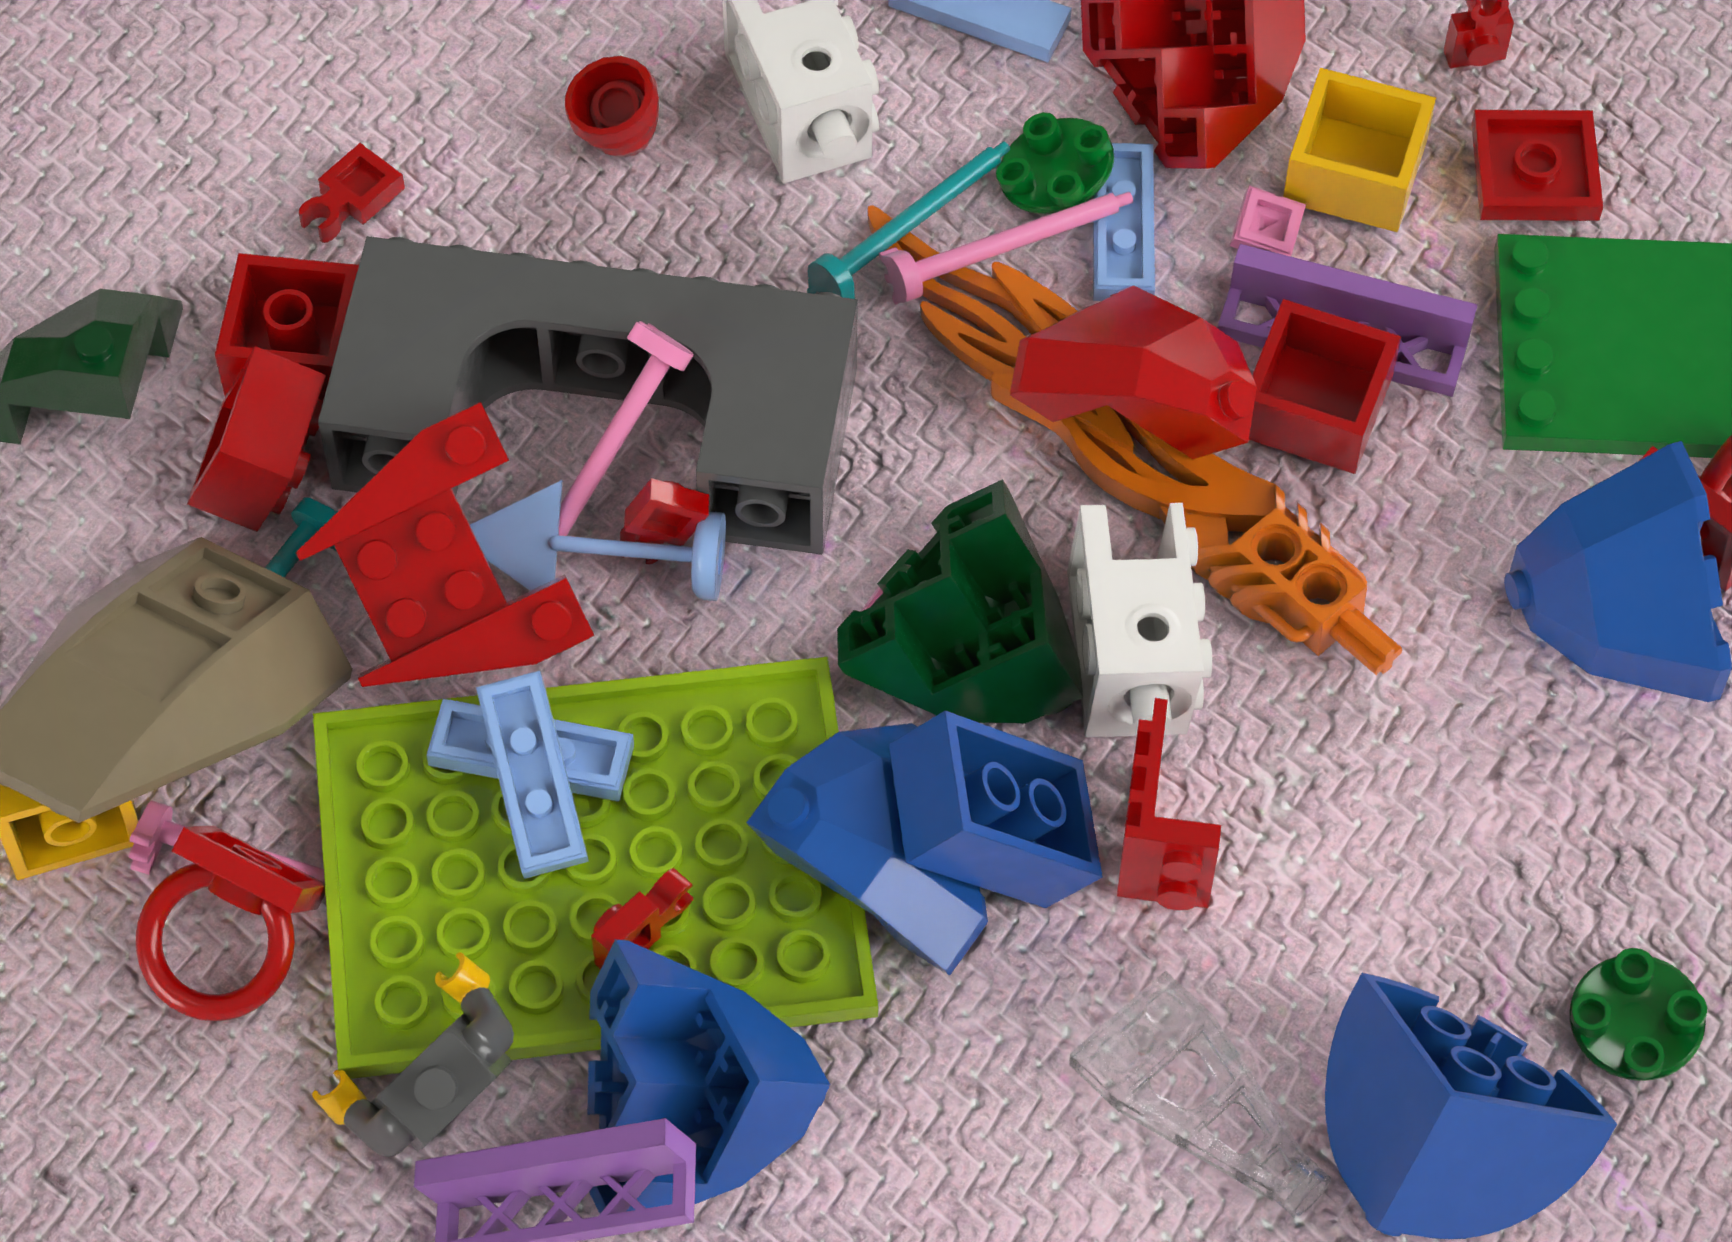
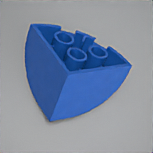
M1361 973L1342 1010L1332 1040L1326 1072L1325 1115L1330 1147L1335 1163L1347 1187L1365 1212L1366 1220L1372 1227L1389 1236L1407 1234L1436 1239H1466L1483 1236L1506 1229L1532 1217L1555 1202L1576 1184L1595 1162L1617 1126V1123L1605 1108L1584 1087L1563 1069L1558 1070L1553 1077L1545 1068L1524 1057L1522 1054L1528 1044L1486 1018L1477 1015L1473 1024L1470 1025L1453 1013L1436 1007L1439 1002V996L1388 978Z

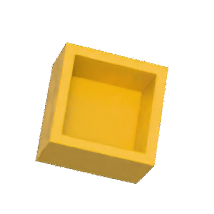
M1320 68L1289 158L1283 197L1306 204L1305 208L1398 233L1427 143L1436 97Z

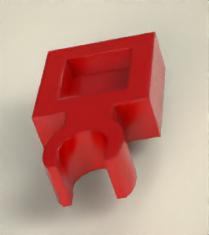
M1465 0L1468 11L1451 14L1443 50L1449 68L1469 65L1485 66L1494 61L1506 59L1514 25L1508 8V0Z
M359 143L318 178L322 195L308 199L299 208L298 213L301 227L305 229L313 220L326 218L327 220L318 226L320 241L327 243L340 233L343 221L349 216H352L364 225L405 189L403 174Z
M651 478L625 509L624 527L620 531V541L664 544L665 542L683 546L695 532L696 525L709 516V494L685 488L673 481H660ZM645 559V564L651 565L658 560Z
M671 868L657 880L646 895L639 891L624 906L615 904L605 911L595 924L593 934L591 935L595 965L601 970L615 939L628 940L649 949L661 938L660 928L669 920L681 914L691 904L694 898L687 891L693 884L675 868Z

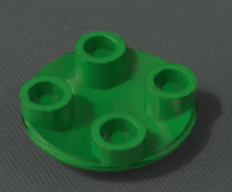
M1042 112L1033 115L1025 122L1023 134L1009 146L1010 151L1003 156L997 168L996 177L1005 197L1016 207L1031 213H1056L1084 203L1103 187L1111 174L1114 164L1113 145L1103 126L1078 118L1056 119L1053 114Z
M1629 948L1621 951L1617 957L1597 964L1583 976L1573 993L1569 1014L1573 1036L1581 1051L1591 1062L1614 1076L1628 1080L1647 1081L1660 1079L1677 1072L1694 1057L1703 1040L1708 1007L1705 999L1698 993L1694 984L1679 969L1663 960L1652 957L1643 949Z

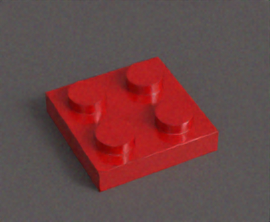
M1474 110L1471 126L1480 220L1600 221L1603 210V198L1593 110Z

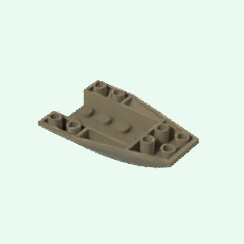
M199 537L137 563L63 617L0 706V784L10 787L49 807L57 814L80 823L283 734L351 678L353 668L309 589L203 537Z

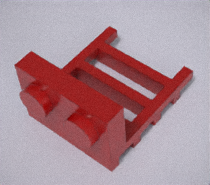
M1155 698L1152 721L1139 719L1117 897L1155 901L1161 906L1172 910H1189L1194 907L1208 908L1219 852L1222 825L1155 817L1168 699Z

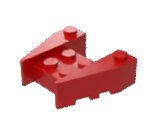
M481 402L421 430L296 552L299 560L302 561L334 545L390 658L360 673L358 680L362 687L534 665L595 636L565 574L507 602L456 498L453 487L509 461Z

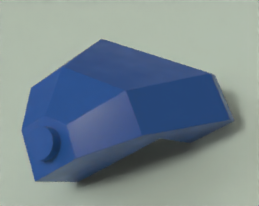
M1682 441L1661 448L1562 503L1517 545L1510 571L1505 574L1504 584L1511 606L1515 610H1522L1530 631L1588 674L1704 702L1720 700L1732 670L1729 643L1723 640L1711 611L1712 608L1723 606L1717 560L1713 555L1703 556L1700 530L1703 522L1711 520L1707 493Z
M908 723L838 732L787 767L746 823L776 855L874 915L901 946L950 976L988 923L985 897L981 894L980 887L907 864L905 861L889 744L918 726Z
M615 939L590 991L589 1019L597 1020L601 1027L600 1060L588 1061L587 1115H599V1129L663 1118L670 1121L696 1143L695 1204L743 1186L804 1136L815 1113L824 1102L826 1092L830 1087L829 1081L805 1039L746 992L628 940ZM673 1174L656 1176L639 1195L637 1200L646 1208L672 1204ZM628 1181L619 1182V1184L624 1186ZM608 1184L594 1186L589 1191L599 1214L617 1195V1192ZM632 1206L627 1209V1211L635 1210Z

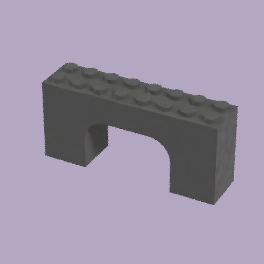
M367 236L318 420L331 488L357 493L421 430L479 402L482 403L485 409L491 403L507 394L533 389L624 401L652 355L627 339L635 323L642 321L645 324L653 325L694 354L684 371L670 366L648 404L667 406L684 411L705 427L696 468L697 491L709 494V512L725 514V542L823 555L857 372L858 299L843 298L830 292L812 294L781 290L768 284L750 286L719 282L714 278L706 276L688 278L658 274L644 268L626 270L603 267L581 260L564 262L541 259L526 253L502 254L479 251L464 245L448 247L417 243L403 237L386 239ZM458 486L452 488L455 495L457 494Z

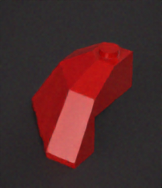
M1081 0L1083 52L1094 67H1104L1117 86L1113 91L1114 96L1134 124L1145 125L1158 145L1154 152L1165 168L1209 169L1215 168L1283 101L1306 41L1304 0Z
M1133 285L1110 295L1109 298L1099 303L1088 306L1059 320L1058 323L1021 339L1010 396L1052 422L1108 405L1189 458L1196 459L1248 443L1257 386L1236 340L1203 318Z

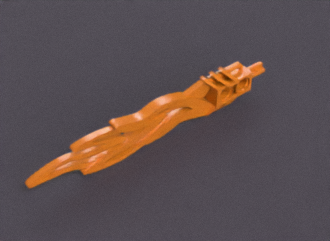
M868 206V224L873 234L892 220V218L878 207ZM911 232L887 249L896 247L898 250L907 251L915 262L939 254V252ZM1000 262L992 263V277L967 267L938 276L964 291L1009 311L1030 334L1044 330L1058 323L1059 320L1078 312L1068 302L1024 273ZM933 278L922 282L923 297L971 321L989 334L987 335L927 301H922L920 304L921 318L936 339L962 362L991 381V396L993 399L1055 432L1069 447L1073 457L1084 473L1105 492L1123 503L1161 519L1164 524L1170 503H1183L1186 528L1195 527L1198 538L1196 566H1191V569L1197 575L1208 580L1209 585L1220 595L1229 599L1232 606L1241 614L1252 620L1269 623L1291 642H1303L1317 656L1321 655L1337 641L1375 675L1379 672L1384 674L1392 667L1393 660L1402 653V647L1364 615L1367 592L1365 575L1330 545V531L1325 525L1320 522L1318 535L1308 526L1307 510L1297 502L1295 515L1285 506L1284 490L1276 483L1274 484L1252 475L1214 454L1191 459L1108 405L1056 422L1050 421L1010 396L1019 342L1026 336L1004 317L981 302L946 287ZM1129 433L1149 451L1164 469L1180 482L1160 473L1133 454L1134 444ZM1228 531L1245 532L1235 542L1229 544ZM1265 560H1281L1284 564H1268ZM1320 598L1325 599L1330 603L1320 605L1315 604L1309 600Z

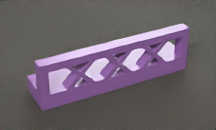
M1243 244L1239 245L1233 264L1230 289L1217 326L1219 330L1236 341L1263 348L1283 299L1401 336L1391 381L1453 397L1478 304ZM1240 301L1265 307L1273 319L1255 325L1235 320L1234 318ZM1425 349L1449 354L1451 358L1447 372L1444 374L1421 368L1412 355Z
M663 1118L415 1161L414 1187L437 1203L435 1242H577L694 1223L696 1143L670 1121ZM673 1174L672 1204L646 1208L637 1200L639 1195L656 1176ZM628 1181L624 1186L619 1184V1182ZM608 1184L617 1192V1195L599 1216L582 1218L574 1210L594 1186ZM564 1192L561 1197L557 1193ZM546 1195L555 1203L535 1227L521 1229L512 1220L531 1197ZM498 1202H503L499 1207L495 1204ZM484 1205L492 1213L491 1217L473 1237L458 1239L459 1209ZM630 1206H632L635 1209L633 1211H627V1209ZM568 1216L572 1219V1221L563 1222ZM505 1227H507V1228L510 1230V1231L502 1232V1230H503Z

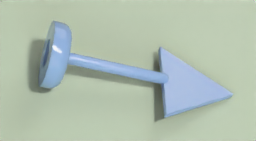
M563 480L470 524L487 561L530 591L555 579L557 551L691 562V583L695 596L708 601H717L719 598L726 539L725 514L721 512H709V516L696 525L693 547L560 536L559 522Z

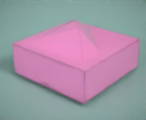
M1249 185L1243 197L1229 246L1238 249L1239 245L1243 244L1291 257L1306 204L1282 196H1276L1273 193Z

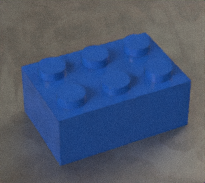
M943 711L889 744L893 784L896 791L902 833V845L907 864L1043 908H1048L1103 878L1083 760L948 711Z

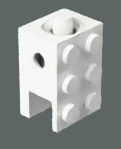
M722 0L725 55L783 184L872 158V133L879 131V120L872 96L879 94V81L871 60H861L857 51L859 42L854 23L849 15L841 17L837 8L838 0H801L800 4L763 14L757 0Z
M1170 503L1157 559L1112 560L1106 505H1080L1067 577L1075 648L1080 660L1083 688L1081 705L1085 737L1137 736L1139 719L1152 721L1155 698L1168 699L1164 735L1187 734L1193 710H1200L1203 707V678H1210L1212 674V647L1209 639H1200L1198 622L1203 621L1205 616V593L1203 584L1193 583L1191 566H1196L1198 538L1195 527L1186 528L1183 503Z

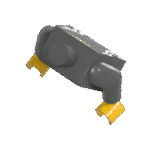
M461 952L456 954L460 964L454 975L448 978L439 971L436 973L435 983L461 1004L463 1014L381 1091L372 1102L367 1100L365 1094L344 1070H335L333 1072L340 1082L330 1093L321 1095L317 1090H314L312 1093L314 1100L335 1124H345L348 1129L379 1155L386 1157L396 1156L409 1144L417 1151L423 1149L512 1062L505 1052L513 1043L514 1032L512 1025L493 994L487 989L490 983V976Z

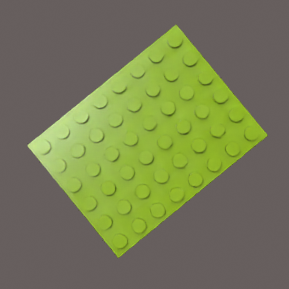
M828 656L547 687L546 692L553 719L633 734L634 748L620 801L572 793L589 862L526 879L521 872L499 779L428 766L426 754L443 699L313 713L338 1071L344 1070L351 1079L401 1073L463 1014L461 1004L435 983V976L439 971L448 978L454 975L460 964L459 959L456 957V954L459 952L463 953L490 976V983L487 989L493 994L512 1025L514 1032L513 1043L505 1052L511 1060L601 1050V1027L597 1020L589 1019L590 991L600 972V969L594 963L591 938L594 926L603 913L613 905L621 904L624 906L639 891L646 895L657 880L671 868H675L693 884L687 892L694 899L681 914L669 920L660 928L661 938L648 950L746 992L790 1028L878 1017L879 1006L865 910L776 855L746 823L787 767L839 732ZM478 695L447 698L448 700L480 705Z

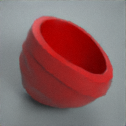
M624 56L603 57L586 65L574 76L565 95V112L574 133L589 145L610 156L630 157L644 150L653 139L659 118L657 84L649 69L639 61Z

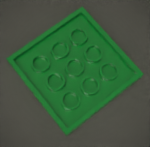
M1498 234L1494 253L1503 450L1645 455L1652 446L1660 450L1669 444L1682 441L1689 457L1713 458L1732 434V243Z

